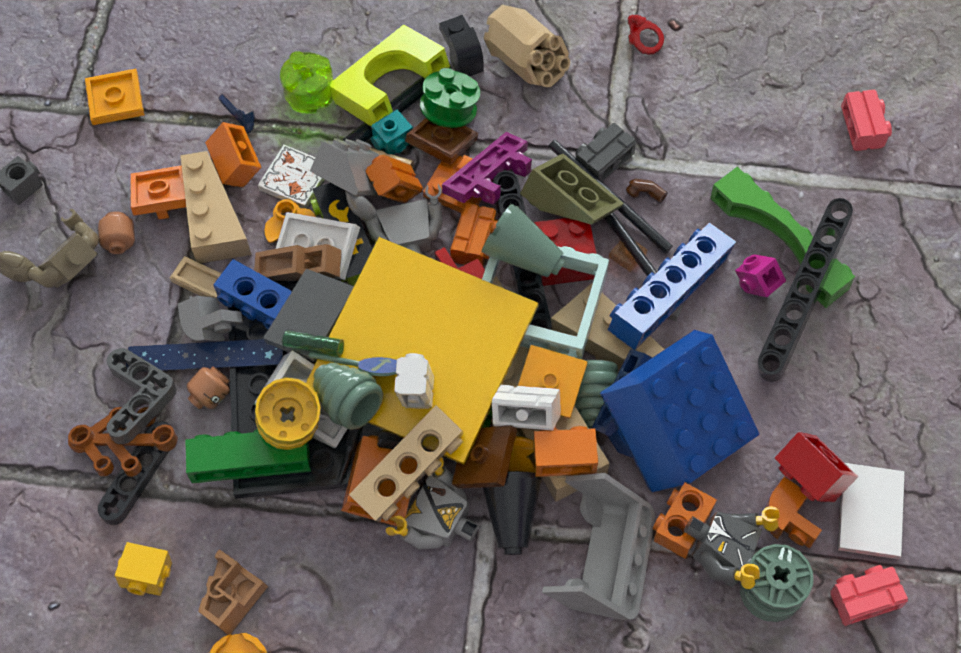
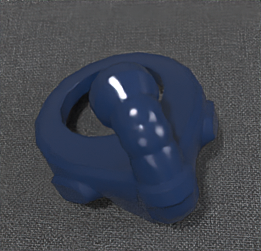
M221 94L218 98L222 105L241 123V126H244L246 133H251L254 128V111L245 114L244 111L238 110Z

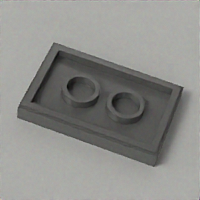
M306 269L265 334L264 341L287 352L293 350L303 358L316 362L317 359L310 358L309 353H321L354 286Z

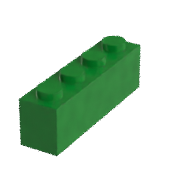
M258 429L252 433L241 434L240 432L231 431L223 436L212 437L202 434L195 436L193 439H185L186 474L191 483L311 471L309 441L299 448L291 450L277 449L265 442Z

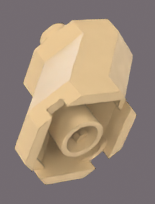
M501 5L488 17L487 25L490 26L489 31L484 34V41L491 56L498 57L527 83L552 87L564 76L565 71L569 69V53L562 37L554 35L526 10Z

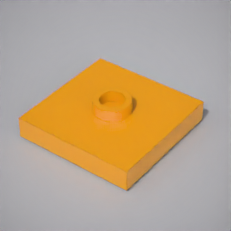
M137 69L85 78L92 125L145 115Z
M530 345L518 386L559 389L560 416L571 419L588 361Z

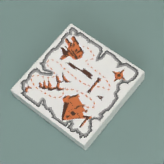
M283 145L259 182L258 188L260 191L281 200H292L300 208L307 209L310 200L314 198L312 188L321 186L325 179L310 172L315 157Z

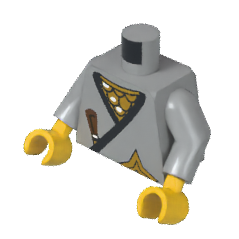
M442 457L439 459L442 463L441 466L434 472V476L428 477L406 517L403 518L398 515L390 518L391 521L397 524V530L393 527L386 528L388 535L395 536L400 534L402 540L419 550L435 549L441 546L449 547L456 534L472 541L479 528L478 524L466 519L469 513L467 496L462 488L458 489L451 485L453 475L446 467H443Z

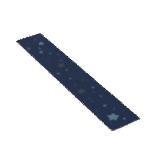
M264 339L128 347L129 351L160 370L201 369L202 367L211 368L212 366L220 368L278 365L283 355L282 349L267 344Z

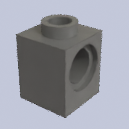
M17 156L0 170V189L17 205H20L43 185L38 176L40 171L31 161L26 163Z

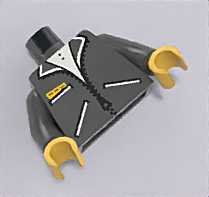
M773 506L766 507L762 511V516H759L758 513L732 514L716 512L707 523L692 516L684 532L698 540L692 554L694 559L702 565L713 580L723 581L730 587L741 581V585L745 589L753 588L755 580L760 578V570L757 565L749 563L762 532L759 526L763 525L767 531H775L778 528L779 510Z

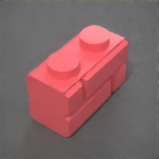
M875 89L866 90L861 93L857 91L845 94L841 108L853 150L862 151L868 148H883L888 137L892 134L890 121H885V104L883 99L878 98Z
M878 565L864 571V576L854 578L853 574H849L836 580L837 584L830 591V595L838 609L843 625L847 626L900 609L908 602V597L893 567L883 569L882 565Z

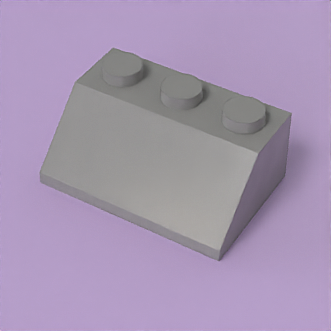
M336 138L333 141H322L310 172L355 196L378 195L373 186L374 182L370 181L366 173V169L372 164L373 159L379 156L378 153L370 150V144L358 139L356 142L345 139L344 142Z

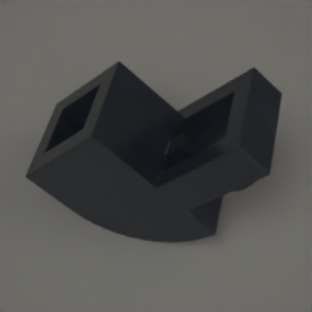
M460 15L439 23V30L450 48V62L455 71L464 73L469 77L484 72V59L480 42L474 28L469 27L464 16Z

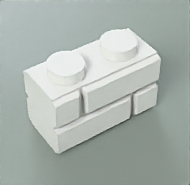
M409 353L405 357L397 359L396 374L398 377L395 378V393L402 406L416 409L431 408L433 403L434 374L428 360L423 355L417 353Z
M500 385L497 393L492 398L494 426H513L515 428L553 431L561 413L560 390L517 386L515 388L511 385Z

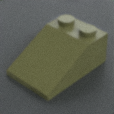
M564 154L532 169L520 192L531 205L537 207L540 211L592 225L618 210L624 204Z

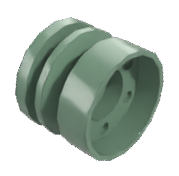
M773 544L763 547L753 555L749 563L759 567L760 578L755 580V586L751 589H745L740 581V595L744 606L754 616L764 621L779 622L792 617L805 602L813 587V571L805 556L788 545ZM774 575L776 578L782 577L784 581L782 582L780 579L775 581L773 577Z

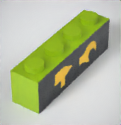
M331 182L312 188L314 199L310 200L315 216L320 215L323 219L356 224L360 227L346 278L341 280V282H347V284L355 286L372 252L360 218L350 209L346 199V190Z

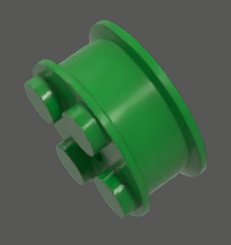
M442 68L440 71L434 72L425 78L422 88L424 95L420 100V110L429 121L439 126L456 128L465 126L474 120L477 113L476 103L480 98V88L477 81L464 73L453 71L450 68Z

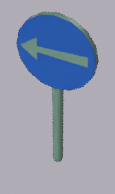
M314 352L309 353L310 358L356 366L361 372L365 371L373 376L396 374L397 360L391 358L372 357L356 361Z

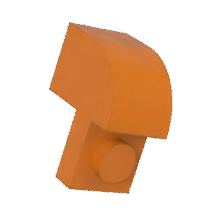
M784 476L772 492L766 507H776L780 515L778 518V528L775 531L769 532L778 540L785 531L793 542L801 546L805 545L810 549L822 530L798 514L807 497L800 491L801 487Z

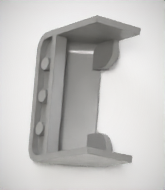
M606 473L566 476L565 482L583 494L580 512L583 518L593 525L583 578L569 579L565 586H544L542 593L572 610L619 620H632L636 618L640 609L653 536L652 528L655 524L654 509L650 503Z

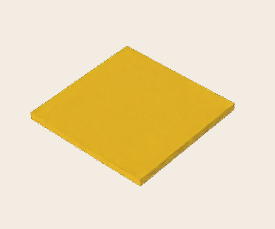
M379 237L320 354L356 361L372 357L397 360L409 353L423 355L428 360L434 374L432 407L429 409L405 408L395 393V378L398 377L397 374L374 376L377 384L382 388L383 400L379 410L368 423L404 438L437 406L463 431V435L460 437L463 443L452 454L446 452L443 456L464 465L492 407V398L497 393L500 385H502L538 308V302ZM317 359L306 384L310 385L314 390L313 376L316 369L321 365L334 362ZM346 365L350 368L355 367L358 369L356 366ZM434 436L425 438L422 443V447L431 451H435L439 446V440Z

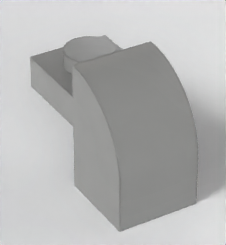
M195 296L178 303L182 329L193 340L222 342L224 341L223 333L230 332L233 326L243 323L240 311L219 309L217 298Z

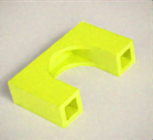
M403 25L330 82L328 87L335 104L371 126L393 112L387 94L373 86L379 77L393 70L406 69L426 78L442 68H450V64L444 47Z

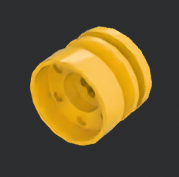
M294 378L274 380L263 388L256 402L255 421L258 432L266 443L277 449L291 450L302 447L312 439L318 428L321 409L315 391L310 385ZM282 412L285 414L292 412L293 422L290 420L282 422Z

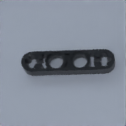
M163 421L155 422L147 429L145 434H152L153 430L158 426L169 424ZM150 446L135 447L131 456L139 459L144 454H151L153 461L150 465L142 467L141 472L136 476H127L123 469L120 470L98 505L99 516L105 523L117 525L124 521L168 452L161 450L156 452ZM133 478L137 480V485L132 491L125 492L121 489L122 483L126 479ZM118 493L126 501L124 502L121 498L118 500L116 494ZM116 506L119 509L117 514L112 512L109 515L107 512L108 507L114 508Z

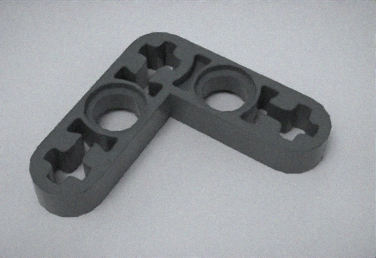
M119 348L113 350L108 355L107 365L114 376L132 386L138 392L107 423V432L114 443L126 444L132 441L173 399L177 389L172 378L167 373L131 351ZM125 361H126V363H127L128 366H129L128 369H127V367H126L125 365L122 364V363H124ZM148 371V375L144 379H134L138 372ZM154 382H156V384H157L158 386H160V387H162V388H164V387H166V388H165L164 390L161 389V388H159V389L157 390V388H156ZM139 405H149L145 412L135 413V409Z

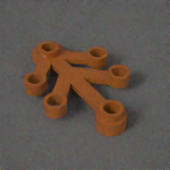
M116 407L110 411L109 415L92 427L87 425L75 426L69 432L68 445L76 453L85 452L93 461L94 469L100 476H108L114 470V464L108 456H102L96 447L108 446L121 462V467L125 474L132 477L141 472L142 465L138 458L131 456L124 446H156L158 450L168 452L176 447L178 441L177 434L170 425H160L153 430L152 434H138L132 441L126 444L114 443L109 434L102 433L107 430V423L122 408ZM143 407L139 409L137 413H143L149 407ZM156 416L148 423L146 427L151 426L156 421Z

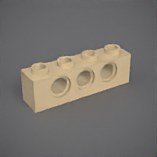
M435 406L349 495L375 521L379 522L382 518L385 521L389 520L399 509L396 504L402 497L410 498L420 487L417 482L425 474L430 477L441 466L442 463L439 459L446 452L452 454L463 443V440L460 438L463 435V431L440 408ZM429 436H434L439 440V446L433 452H427L422 448L424 439ZM413 458L417 461L418 467L414 473L405 474L401 471V464L405 459ZM391 480L395 482L396 490L393 495L384 497L380 494V485L384 481Z

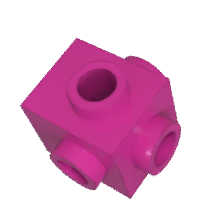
M751 255L735 270L740 280V287L748 294L768 297L786 282L776 258Z

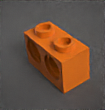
M684 482L680 491L674 489L669 497L667 505L670 506V509L666 516L662 513L658 516L652 528L656 531L654 542L686 559L696 541L695 538L684 532L688 521L694 516L706 523L717 499ZM690 502L696 506L697 510L687 511L682 504ZM678 527L683 532V535L673 536L669 533L668 528Z

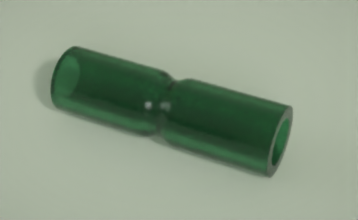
M286 330L282 338V345L285 348L313 351L341 357L344 351L343 339L320 335L313 336L312 334Z

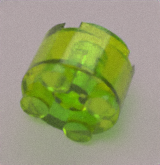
M296 51L290 54L289 59L280 70L281 85L289 106L297 112L307 114L315 113L317 109L323 106L325 108L329 106L333 101L330 85L334 80L329 59L311 52L302 53Z

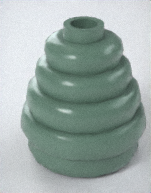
M585 360L588 361L575 407L588 428H592L604 404L600 392L611 386L618 375V366L615 362Z
M335 362L321 365L314 373L313 388L317 392L324 411L328 413L333 423L349 430L358 429L367 424L379 410L383 400V391L381 386L377 384L375 377L369 373L361 372L355 367L350 368L346 365H339Z

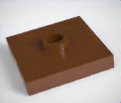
M425 118L407 133L405 142L451 165L477 141L479 133L466 126L456 128L439 126Z
M513 426L481 428L465 464L457 462L451 485L458 489L503 487L506 481L517 429Z

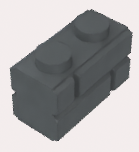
M612 123L606 129L604 127L600 128L596 132L594 140L588 145L583 143L577 149L575 156L603 182L635 154L636 141L617 124Z

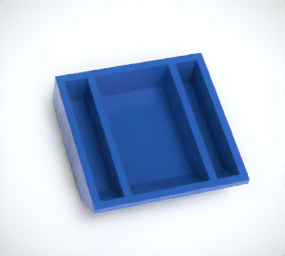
M693 330L600 392L651 492L681 486L684 482L687 484L693 482L760 435L714 336L698 330Z

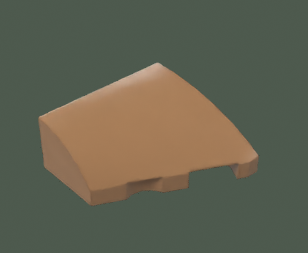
M219 549L215 555V558L218 560L214 575L208 578L206 584L207 593L202 598L198 612L224 633L230 635L268 586Z

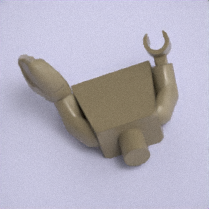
M70 209L72 216L68 219L61 217V221L71 231L75 232L38 267L23 255L11 251L0 252V273L13 281L27 282L33 280L47 288L53 286L58 288L69 282L97 255L94 249L99 243V237L83 222V219L74 209Z

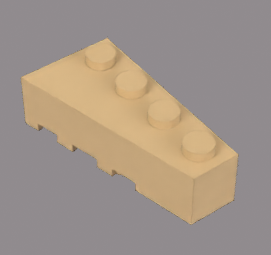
M208 151L180 155L190 243L196 262L201 264L251 255L247 238Z
M592 283L551 318L553 331L577 337ZM601 293L585 351L596 356L595 359L615 362L620 371L629 350L632 348L608 331L612 320L609 316L616 305ZM651 336L636 349V351L645 353L652 358L665 350Z

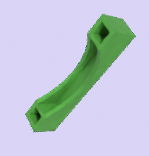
M738 167L734 168L713 185L710 199L728 216L757 223L772 231L793 251L801 265L813 236L806 227L801 226L793 219L787 209L781 208L773 200L769 192L762 190L748 173H744ZM837 259L834 261L817 299L825 308L846 293L854 281L855 275L852 274L851 269L846 264L839 262ZM815 260L809 265L814 269H820L825 264L820 260ZM805 285L809 293L814 290L811 286Z

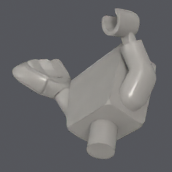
M439 184V193L436 196H431L428 193V185L426 186L425 193L430 198V203L428 204L427 199L378 210H375L364 196H355L346 191V199L350 209L355 215L365 221L370 238L375 243L381 237L420 254L431 250L430 242L437 239L443 223L441 203L438 202V197L442 192Z

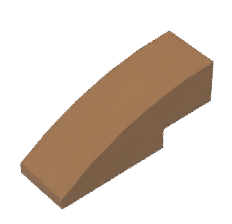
M328 244L307 248L294 245L256 252L254 271L272 281H299L306 269L330 278L340 277L341 249Z

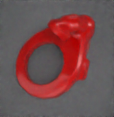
M637 14L630 15L627 19L630 29V35L628 36L630 45L633 44L639 52L646 55L659 52L664 43V34L661 29L645 17ZM645 29L653 30L658 36V44L654 47L643 45L640 41L641 31Z

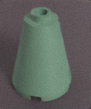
M510 204L498 220L495 230L492 234L490 233L481 250L486 256L545 277H549L551 273L557 275L565 263V260L561 258L563 252L514 204Z

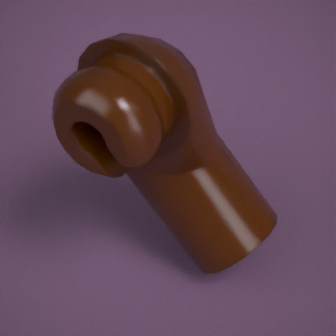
M634 178L629 181L630 184L626 188V192L632 197L636 198L640 192H645L659 203L668 194L667 191L655 182L646 179Z

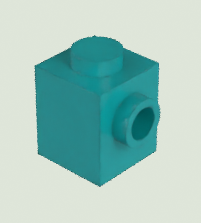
M398 109L371 125L373 135L371 141L377 150L394 155L395 153H401L410 145L405 140L407 133L413 127Z

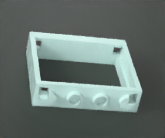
M563 246L558 247L563 252L561 258L565 260L562 267L595 275L578 335L576 337L529 325L520 346L530 348V345L582 359L607 276L609 259L603 258L598 254H586L575 251L571 247ZM492 257L489 258L482 280L489 283L493 282L500 260Z

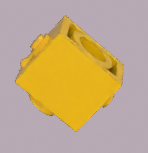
M127 542L123 554L118 560V567L114 575L119 587L126 588L128 592L142 596L148 593L161 596L166 579L170 576L172 561L169 552Z

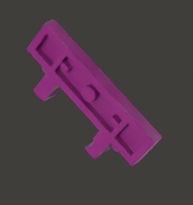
M505 132L442 184V193L462 203H465L473 196L474 198L481 197L483 201L495 204L500 199L501 188L499 185L491 182V180L499 172H502L504 169L506 171L512 169L514 174L523 177L531 173L532 159L523 154L528 149V141Z

